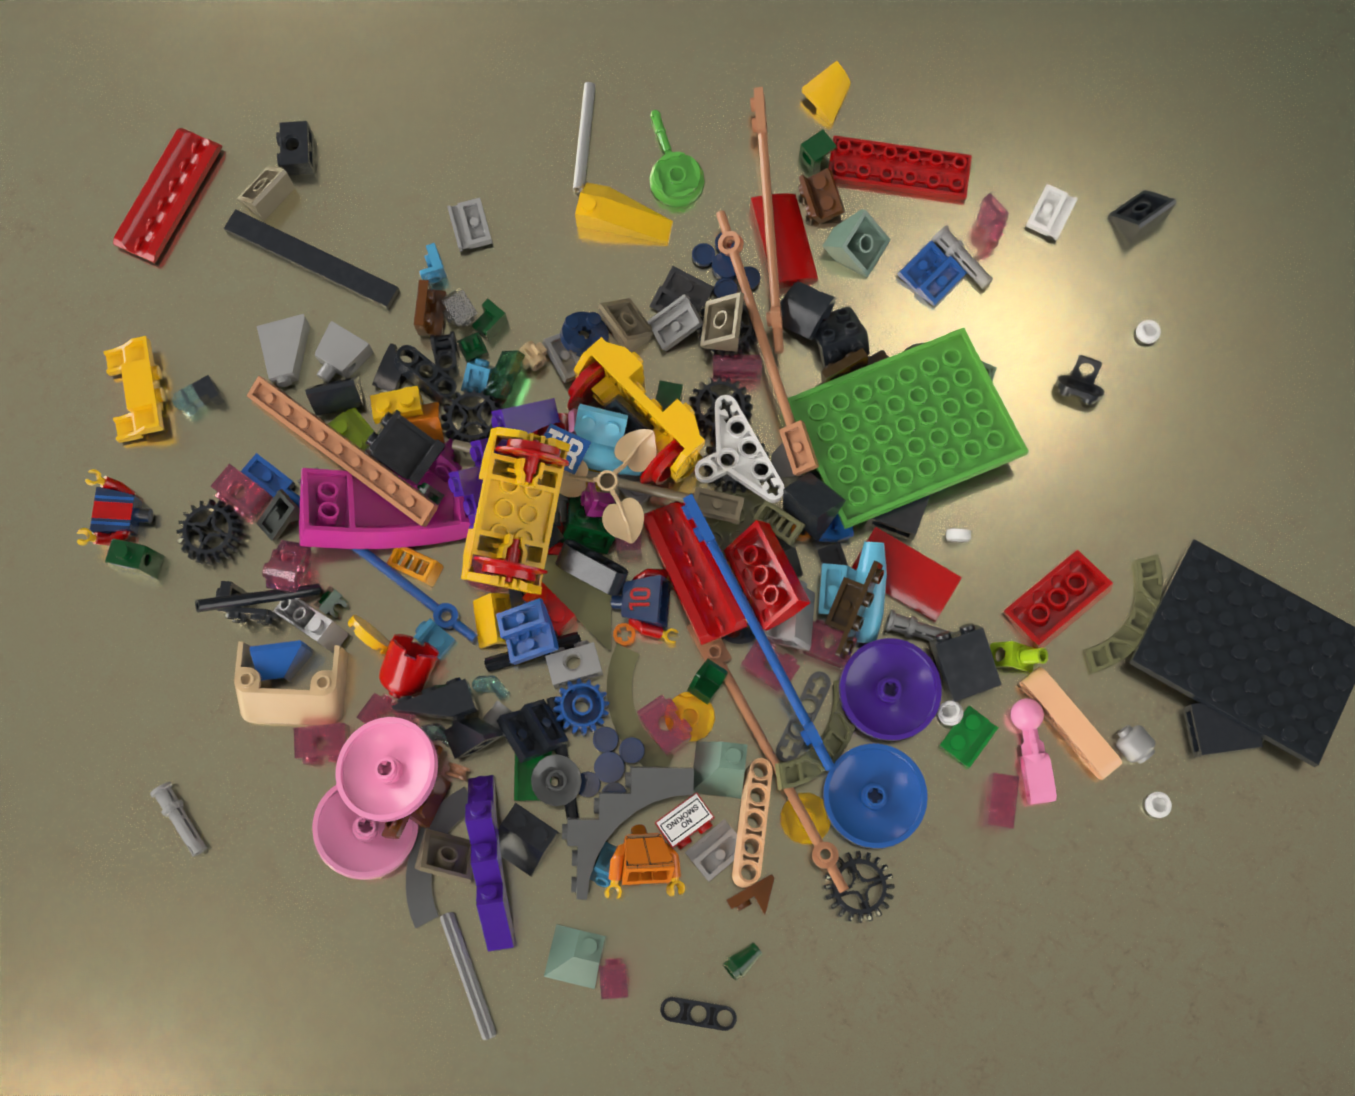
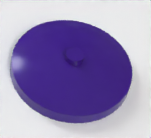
M885 638L865 644L848 659L840 676L839 696L846 716L861 732L879 740L897 741L918 734L930 724L940 706L942 686L935 664L922 649L908 641Z

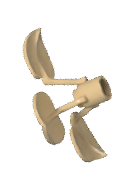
M650 429L635 430L619 439L615 446L614 454L618 460L624 463L617 469H614L613 472L605 470L598 477L588 478L586 477L588 466L583 460L575 475L564 470L559 492L567 497H578L586 489L585 482H597L602 490L611 493L616 504L608 505L603 512L602 522L605 529L611 535L628 543H634L639 537L643 528L644 512L640 503L634 498H626L622 502L620 501L615 492L619 485L617 474L627 465L634 472H643L657 456L655 433Z

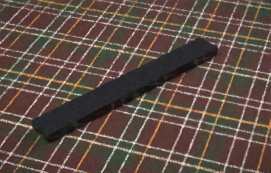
M237 209L234 210L224 227L227 233L387 310L400 291L399 287Z

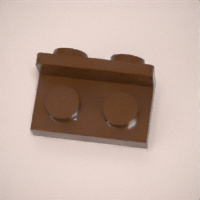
M829 168L809 178H806L804 175L799 176L801 184L798 185L802 197L806 198L808 205L805 206V209L810 219L813 218L822 224L845 213L832 171Z
M419 280L413 325L420 336H430L432 334L440 336L443 333L447 293L443 290L432 289L429 280Z

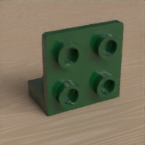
M581 495L569 497L568 520L561 532L565 539L560 541V543H564L567 539L574 540L593 551L607 554L615 536L605 529L602 517L586 516L584 506L581 505Z

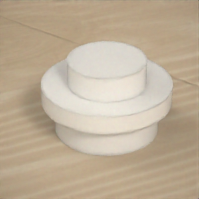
M1144 320L1136 328L1137 338L1146 344L1156 342L1161 334L1159 324L1153 320Z
M946 701L938 709L939 720L948 726L958 724L964 715L963 708L958 702Z
M1154 792L1146 798L1145 808L1152 817L1163 818L1170 813L1172 803L1166 794Z

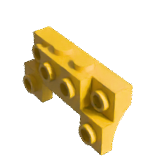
M147 336L132 338L122 346L103 351L108 368L106 373L109 376L122 374L126 406L131 412L113 418L117 430L116 441L122 443L141 439L143 434L164 430L161 411H164L163 402H165L166 398L163 388L160 387L159 380L162 379V372L159 365L154 364L151 341Z

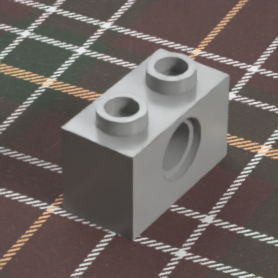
M588 640L574 644L575 648L565 650L564 647H561L559 650L550 652V655L545 656L555 689L566 686L569 681L572 684L576 683L579 678L581 681L603 675L594 642L589 643ZM573 657L579 658L581 662L577 668L570 669L567 667L569 659Z

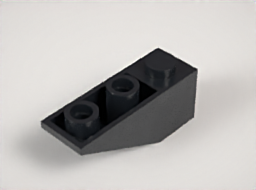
M460 677L447 681L446 686L438 689L436 686L426 688L422 691V695L414 698L412 695L402 697L397 700V704L392 705V709L397 713L456 720L478 711L469 682L466 679L461 680Z

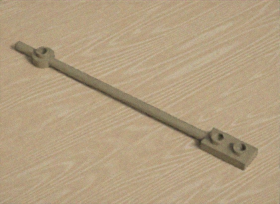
M459 440L453 441L452 449L470 453L471 443ZM588 470L586 477H598L600 473ZM619 478L618 488L683 503V498L690 495L684 492ZM696 487L693 497L703 516L739 524L744 503L743 497Z

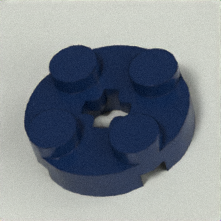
M581 311L568 315L560 331V339L563 346L568 351L572 350L577 353L576 356L581 357L601 337L606 342L609 338L607 326L596 312ZM581 331L587 332L589 334L588 339H585L584 335H579Z

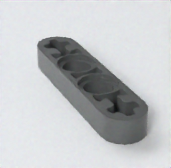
M821 671L815 672L809 677L799 698L801 702L806 699L814 701L816 705L815 710L812 713H807L813 723L831 685L829 676ZM819 677L824 679L823 684L826 685L825 688L820 687L817 693L818 696H821L820 700L812 694H806L807 690L811 693L813 692L815 683L812 680H818ZM793 711L776 747L775 753L780 762H787L797 758L804 744L802 736H796L791 732V725L794 722H800L795 711ZM788 735L792 740L800 741V744L797 745L794 742L791 748L794 756L789 755L787 758H784L780 748L787 747L790 740L785 739V736Z

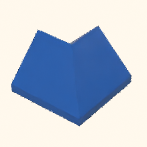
M298 640L251 646L250 654L255 670L261 676V681L285 678L291 681L313 655V649L303 641Z

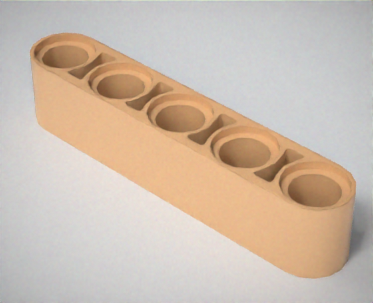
M1038 667L1019 683L1026 695L1041 705L1047 720L1098 779L1104 780L1122 765V760L1045 669Z
M764 758L755 759L746 768L744 773L732 872L734 883L741 888H747L757 882L762 870L773 773L771 763ZM753 768H760L763 771V777L755 775ZM750 793H757L761 801H753ZM748 817H752L757 821V828H753L748 824ZM745 842H749L754 846V854H750L745 850ZM742 868H746L751 872V880H747L742 876Z

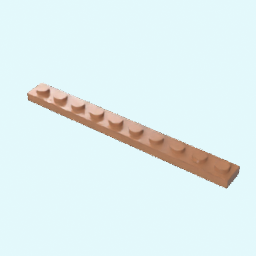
M257 377L247 394L248 398L419 525L424 527L428 525L439 505L266 378Z

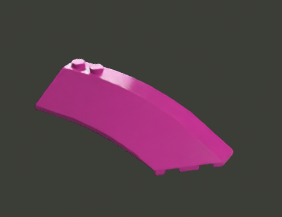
M302 468L300 546L341 549H386L430 545L467 538L470 522L463 508L464 496L454 497L448 482H444L429 469L420 482L413 487L419 490L417 486L425 482L445 496L426 527L419 525L348 471Z

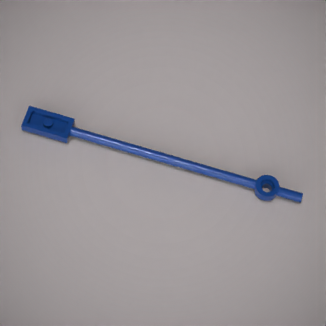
M256 453L241 472L273 498L280 489H283L300 508V496L291 490L295 483ZM352 549L433 612V619L442 629L454 628L472 643L477 639L478 634L459 620V612L454 605L450 603L439 605L369 549ZM446 613L451 614V619L448 621L443 620V616Z
M692 494L684 497L685 505L681 508L687 520L693 519L696 525L693 531L698 541H704L706 546H708L804 729L800 734L807 746L812 744L826 771L834 768L835 765L817 729L809 718L718 546Z

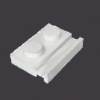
M1046 184L1026 227L1046 236L1050 235L1054 237V240H1057L1078 197L1073 198L1067 192Z

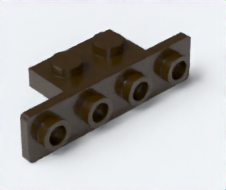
M863 348L856 352H850L844 359L837 363L828 364L821 371V384L886 359L889 356L884 350H880L869 357Z
M874 560L864 584L846 577L843 578L824 623L844 632L835 653L836 656L845 659L846 655L851 654L855 641H853L856 631L859 632L864 623L863 613L866 607L869 608L873 602V589L876 584H880L883 578V565L878 561Z

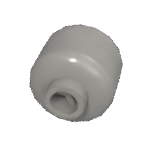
M1127 725L1117 733L1119 738L1116 742V747L1129 762L1141 764L1155 753L1154 747L1156 742L1143 726L1131 727Z

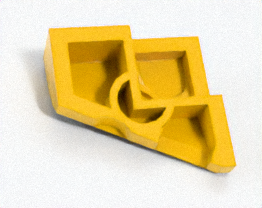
M836 60L803 86L802 93L817 108L816 113L831 127L834 124L835 117L842 106L843 99L850 88L851 82L843 67Z

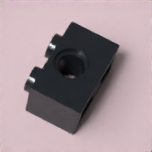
M308 121L280 122V132H276L277 144L280 146V153H277L278 166L282 167L289 176L314 174L313 131Z

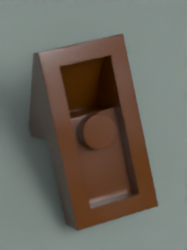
M771 874L727 899L726 902L730 909L736 907L739 912L751 905L750 899L754 897L763 915H765L775 879L774 876Z

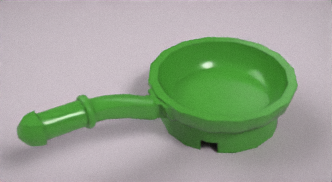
M654 109L651 111L650 117L656 130L655 134L658 135L665 155L652 167L649 177L650 189L655 198L664 205L671 207L687 206L696 201L701 195L705 184L704 172L693 157L679 151L672 152L666 135V128H664L661 119V113Z

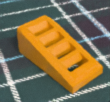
M408 547L394 548L387 561V564L393 569L430 587L435 585L443 569V565L438 561ZM405 552L406 555H405V557H404V559H403L401 565H398V562H399L400 558L402 557L403 553ZM412 557H415L414 560L412 561V563H411L409 569H406V568L408 567V565H409V563H410ZM423 561V564H422V566H421V568H420V570H419V572H418V574H417L416 571H417V569H418L420 563Z

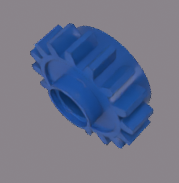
M579 678L574 685L570 681L567 682V690L564 688L559 689L562 697H555L554 702L559 704V706L553 709V712L560 713L556 719L557 722H565L562 728L564 730L569 726L572 727V734H575L579 729L582 735H586L588 728L595 732L597 730L595 724L602 726L604 721L601 717H607L609 714L608 711L604 710V708L609 706V702L603 699L607 693H600L598 690L600 685L592 686L589 679L586 683H582ZM578 701L585 702L588 710L586 712H579L575 708V703Z

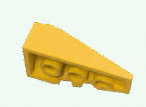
M588 182L580 192L575 211L577 227L664 244L669 242L673 225L672 220L617 190Z

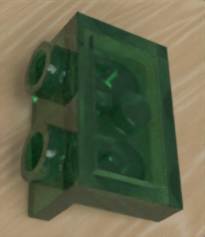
M519 350L501 352L487 384L486 396L491 394L495 400H501L502 404H505L508 395L513 390L516 376L522 369L525 354Z

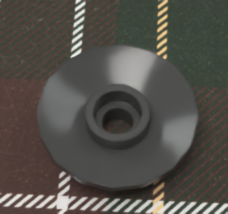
M558 754L547 756L540 760L534 767L531 776L532 790L537 798L543 803L555 807L566 805L574 800L580 791L582 782L581 774L576 764L568 757ZM551 777L557 778V786L551 785Z

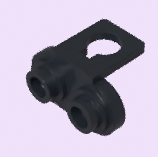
M1079 355L1071 375L1058 376L1056 381L1058 392L1067 397H1070L1072 394L1079 396L1083 402L1091 405L1101 401L1105 392L1094 382L1102 367V361ZM1088 363L1094 367V371L1091 374H1087L1086 378L1081 377L1082 372L1079 368L1082 364Z

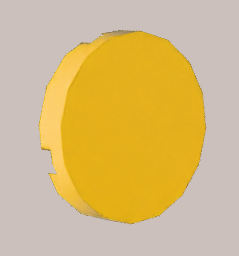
M353 615L348 620V626L351 628L354 625L355 635L373 650L381 648L380 654H385L389 645L386 637L360 616Z
M683 692L674 697L668 703L665 711V724L670 734L677 740L686 743L698 742L704 739L712 731L715 722V712L712 704L709 703L707 705L689 692Z
M798 793L821 838H823L828 833L831 825L825 812L823 799L812 793ZM788 799L780 813V823L785 835L799 844H813Z

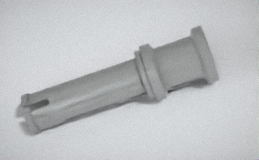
M948 225L944 226L935 234L932 241L934 243L937 242L946 251L945 255L947 257L952 256L976 281L981 289H984L994 278L965 250L963 241L958 240L949 231L950 227Z
M892 609L885 624V631L887 632L892 630L905 634L907 638L916 636L929 641L936 639L935 636L937 634L948 631L919 622L915 616L907 617L897 614Z
M170 781L155 788L150 795L152 798H156L163 809L161 813L163 816L169 817L188 847L192 857H195L204 852L207 846L183 810L184 803L182 799L178 800L171 788L173 786Z

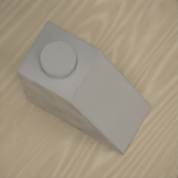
M301 314L257 326L269 380L278 387H286L291 385L292 382L298 381L310 330V324L305 315Z
M799 580L811 603L783 623L763 631L768 640L774 644L809 651L812 642L815 593L807 588V583Z

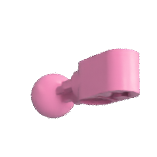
M1025 698L1013 705L1011 720L1023 733L1024 742L1021 745L1023 756L1020 758L1026 799L1029 805L1056 801L1057 794L1049 754L1045 753L1044 742L1039 739L1037 729L1043 722L1044 712L1037 701Z

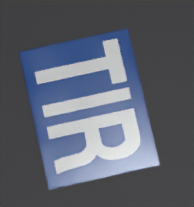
M550 423L544 436H546L545 438H555L570 444L566 457L569 465L565 466L564 470L575 475L592 442Z

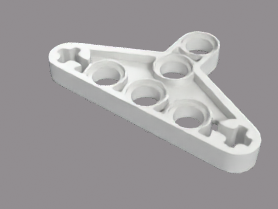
M730 395L720 396L715 402L716 452L697 462L695 466L697 480L701 483H710L727 474L770 503L780 501L783 497V489L785 488L782 480L736 400ZM724 402L726 405L731 404L730 413L733 417L730 419L725 409L720 410ZM735 422H740L744 425L745 429L742 433L736 434L731 431V425ZM752 443L756 446L757 450L753 454H746L742 450L743 445ZM725 454H730L734 457L735 461L732 465L725 466L721 463V457ZM760 463L765 464L768 467V472L765 475H758L755 473L754 467ZM704 465L710 466L713 469L712 475L709 477L701 476L699 474L700 467ZM771 476L774 477L770 479L773 488H779L776 496L773 493H767L769 491L767 480Z

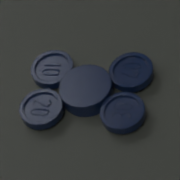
M722 233L718 234L715 239V248L719 252L716 256L714 248L707 243H700L692 250V260L695 264L702 267L712 264V272L719 279L714 285V295L718 298L724 297L726 294H735L738 291L737 284L733 281L737 276L731 258L723 254L718 248V240ZM735 242L731 244L730 249L734 247ZM746 266L744 270L752 290L759 285L761 275L756 268Z
M610 727L597 729L593 735V744L597 750L605 753L599 755L594 763L595 773L590 771L581 773L582 782L579 794L583 797L596 795L601 788V781L609 783L603 788L602 792H627L626 788L616 781L620 780L625 773V762L636 763L643 758L645 747L642 741L634 737L626 738L619 746V754L610 752L618 745L619 738L617 732Z

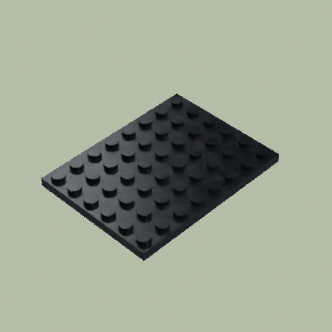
M1193 538L1172 576L1129 664L1195 701L1205 704L1260 735L1261 738L1316 767L1320 764L1355 685V626Z

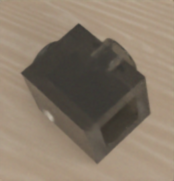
M457 288L439 300L445 309L442 311V314L449 324L453 322L456 326L462 325V327H465L475 320L474 316L478 314L462 288Z

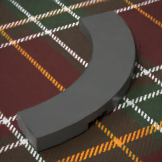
M466 787L459 789L441 802L430 827L427 829L449 834L465 818V804H468V791ZM421 827L417 834L415 845L408 858L406 870L407 904L415 928H419L440 917L433 892V874L414 868L426 830Z

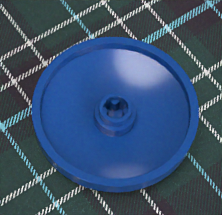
M864 744L850 749L834 763L835 767L829 770L825 779L823 803L829 821L841 836L858 846L880 849L896 845L916 831L926 812L928 793L925 779L919 767L908 755L892 746Z

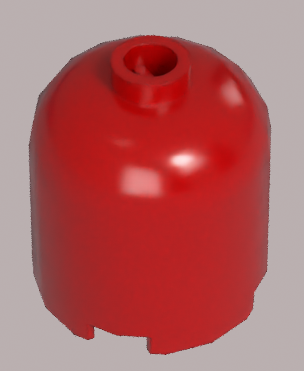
M395 634L379 671L380 683L389 691V695L400 699L409 695L414 697L423 691L438 660L439 651L434 646L425 641L423 645L413 642L414 637L409 635Z

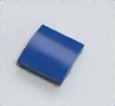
M931 240L897 275L918 295L934 306L967 272L952 256L947 257Z
M541 598L496 614L500 637L506 639L511 664L516 665L559 650L550 616Z

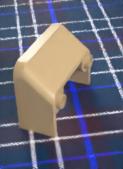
M238 641L234 684L240 714L244 720L255 724L328 727L335 726L341 721L348 663V652L345 649L335 645L332 671L322 670L315 673L311 679L310 690L260 688L261 676L257 670L252 668L251 646L245 642Z

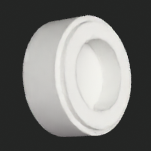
M947 529L946 539L951 542H969L971 540V530Z

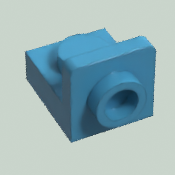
M435 243L426 245L428 254L424 255L428 268L419 271L422 280H429L430 284L438 283L442 278L447 277L439 251Z
M479 358L468 362L461 391L464 392L465 387L468 388L470 393L473 392L474 387H478V393H481L484 388L488 389L491 373L495 371V367L490 366L489 361Z
M431 618L427 622H421L415 630L414 638L421 645L425 641L434 646L439 651L437 657L439 660L456 642L452 636L439 627Z
M607 842L604 843L590 876V880L595 881L597 885L602 887L610 886L611 880L608 879L610 860L617 848Z

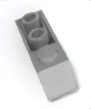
M299 598L280 601L273 610L274 613L333 654L335 645L341 646L349 635L347 631Z

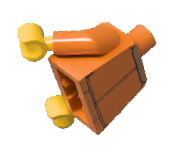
M642 824L633 826L631 834L625 836L623 844L617 846L610 860L608 879L611 880V883L605 889V897L608 899L610 888H615L617 890L616 900L620 898L622 889L618 885L619 881L622 882V885L669 883L666 887V892L669 896H674V885L678 887V894H683L685 885L679 881L681 870L678 853L664 841L661 834H647L646 827Z

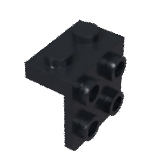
M842 307L832 311L828 320H822L814 338L819 345L824 368L830 363H837L844 359L848 353L856 352L862 348L867 355L870 354L867 331L851 307Z
M221 581V586L216 591V597L242 594L245 590L231 581ZM241 606L217 610L224 614L226 619H232L234 623L247 624L248 620L257 621V624L272 625L273 621H280V616L268 609L243 608Z

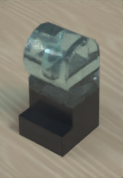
M207 375L176 392L172 402L181 414L191 416L200 407L210 402L218 406L225 402L216 383Z

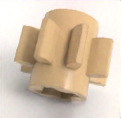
M529 341L519 349L521 354L518 357L519 362L525 370L530 367L533 371L539 370L547 363V358L545 357L548 355L547 349L541 342L535 344L533 341Z

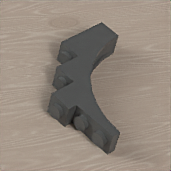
M630 766V772H625V788H630V792H599V798H594L593 810L594 814H598V818L567 817V824H562V840H567V846H577V850H572V866H576V877L571 876V892L576 893V899L587 900L589 880L595 860L604 843L615 829L634 812L653 802L673 796L693 795L694 768Z

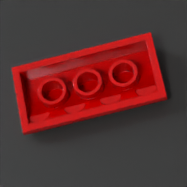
M772 194L779 289L791 287L796 281L803 284L818 281L796 194ZM761 195L751 197L750 207L768 272L763 196Z
M756 520L723 550L763 630L767 631L783 623L811 603L769 523Z
M875 527L866 542L884 543L887 569L885 594L935 623L962 577ZM861 552L859 553L858 557L856 558L855 562L851 567L856 571L858 568Z
M1077 549L1007 607L1003 613L1034 649L1044 648L1112 591L1113 582Z

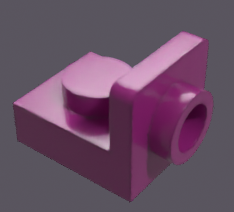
M451 438L444 443L445 447L429 468L444 482H448L450 478L449 472L460 470V466L453 461L456 455L453 453V441Z
M589 482L585 491L581 493V505L584 506L586 516L602 517L605 508L610 504H615L611 493L596 491L594 482Z

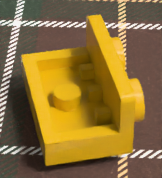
M418 386L370 395L375 424H379L388 411L392 413L398 410L404 418L423 414V399Z

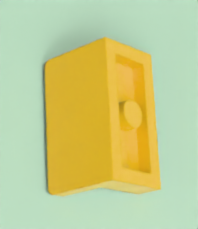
M490 593L475 599L473 607L479 648H487L495 644H506V639L500 637L496 614L511 609L510 595Z

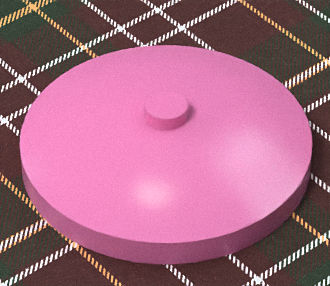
M384 717L370 721L358 728L348 738L340 751L336 764V784L339 794L353 812L366 819L389 822L404 818L417 810L425 802L434 787L438 773L436 749L430 737L420 727L408 720L397 717Z
M336 784L319 802L313 817L312 832L318 854L331 869L343 876L363 880L389 874L408 858L416 842L418 824L409 819L399 839L384 838L382 832L385 828V822L372 821L353 812L341 798Z

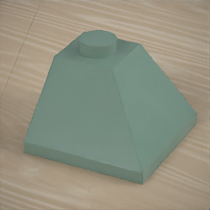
M861 209L835 226L822 247L836 262L864 277H868L891 239L865 209Z
M696 742L693 766V793L741 799L748 745L730 742Z
M556 924L544 977L595 989L607 936Z

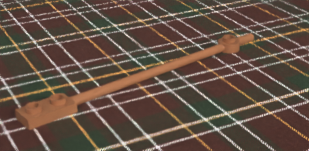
M763 87L754 88V97L750 98L751 111L755 112L756 118H752L753 133L757 132L759 143L771 301L770 312H766L767 326L773 329L774 353L782 354L784 353L783 321L780 306L766 102Z
M722 210L716 213L722 235L718 240V248L723 254L731 258L741 291L744 293V300L786 427L779 429L793 474L799 476L819 467L805 423L802 420L795 422L739 255L743 249V239L736 232L731 231L726 213ZM735 242L734 247L730 249L731 244Z
M691 624L687 625L686 629L704 662L709 658L728 671L724 682L776 775L775 764L780 763L726 665L727 662L732 660V657L725 644L719 638L701 646ZM794 787L783 789L814 845L812 852L814 864L821 869H827L839 893L848 890L849 887L836 865L839 856L837 848L830 842H823ZM823 850H827L830 853V858L823 859L820 853Z

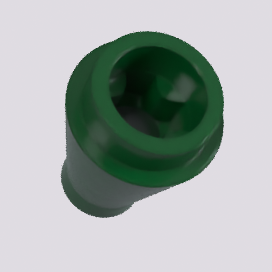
M752 942L749 946L726 957L727 961L723 963V966L735 981L739 978L743 979L763 954L758 946Z

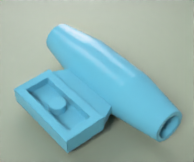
M583 404L579 405L574 430L577 436L592 442L583 458L588 469L600 472L605 470L613 472L614 469H617L624 463L615 457L614 450L619 439L625 435L629 415ZM627 465L617 475L641 476L642 472H634Z
M864 541L857 571L848 565L825 563L821 565L818 614H829L844 577L864 584L874 560L883 565V578L880 584H876L873 589L874 599L869 608L866 607L862 617L865 619L861 630L855 633L856 642L869 643L878 638L884 614L887 579L884 543Z

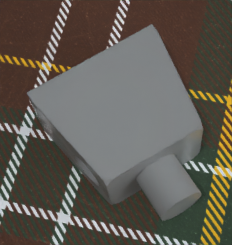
M331 321L315 352V357L323 365L316 375L329 383L335 373L347 379L373 354V350L369 343Z

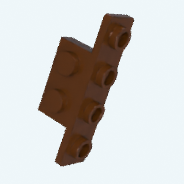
M434 745L437 758H439L443 747ZM437 773L434 787L425 802L408 816L395 821L385 822L382 836L387 839H399L409 819L423 828H429L451 782Z

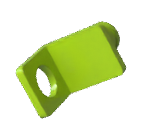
M1015 641L993 642L990 644L996 668L1013 667L1031 673L1033 672L1034 664H1045L1048 661V652L1043 647L1034 649ZM1000 648H1004L1005 657L998 662L996 653Z

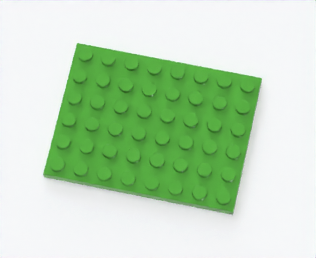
M964 327L788 398L795 422L802 420L805 423L819 467L816 469L821 480L846 500L837 513L844 529L1026 456L1029 452Z

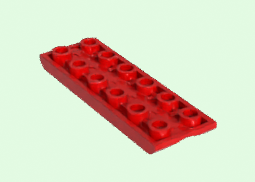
M184 128L177 129L113 238V245L156 263L223 146Z
M833 136L836 149L831 152L829 169L832 171L835 183L958 201L967 198L972 155Z
M675 501L645 513L644 525L702 646L747 627V622L708 546H706L704 541H698L693 531L696 528L693 519L687 520L681 508L685 504Z

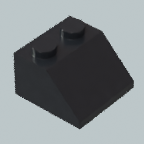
M515 803L498 829L501 856L532 877L561 833Z

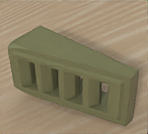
M765 500L752 520L765 522L772 511H775L768 523L777 537L792 546L806 525L773 503ZM779 515H781L782 518H781L780 521L777 523V525L775 526V528H773V527H772L773 524L775 523V521L777 520V518L779 517ZM786 520H789L784 530L780 533L779 530ZM795 524L797 527L789 538L786 537L792 525Z

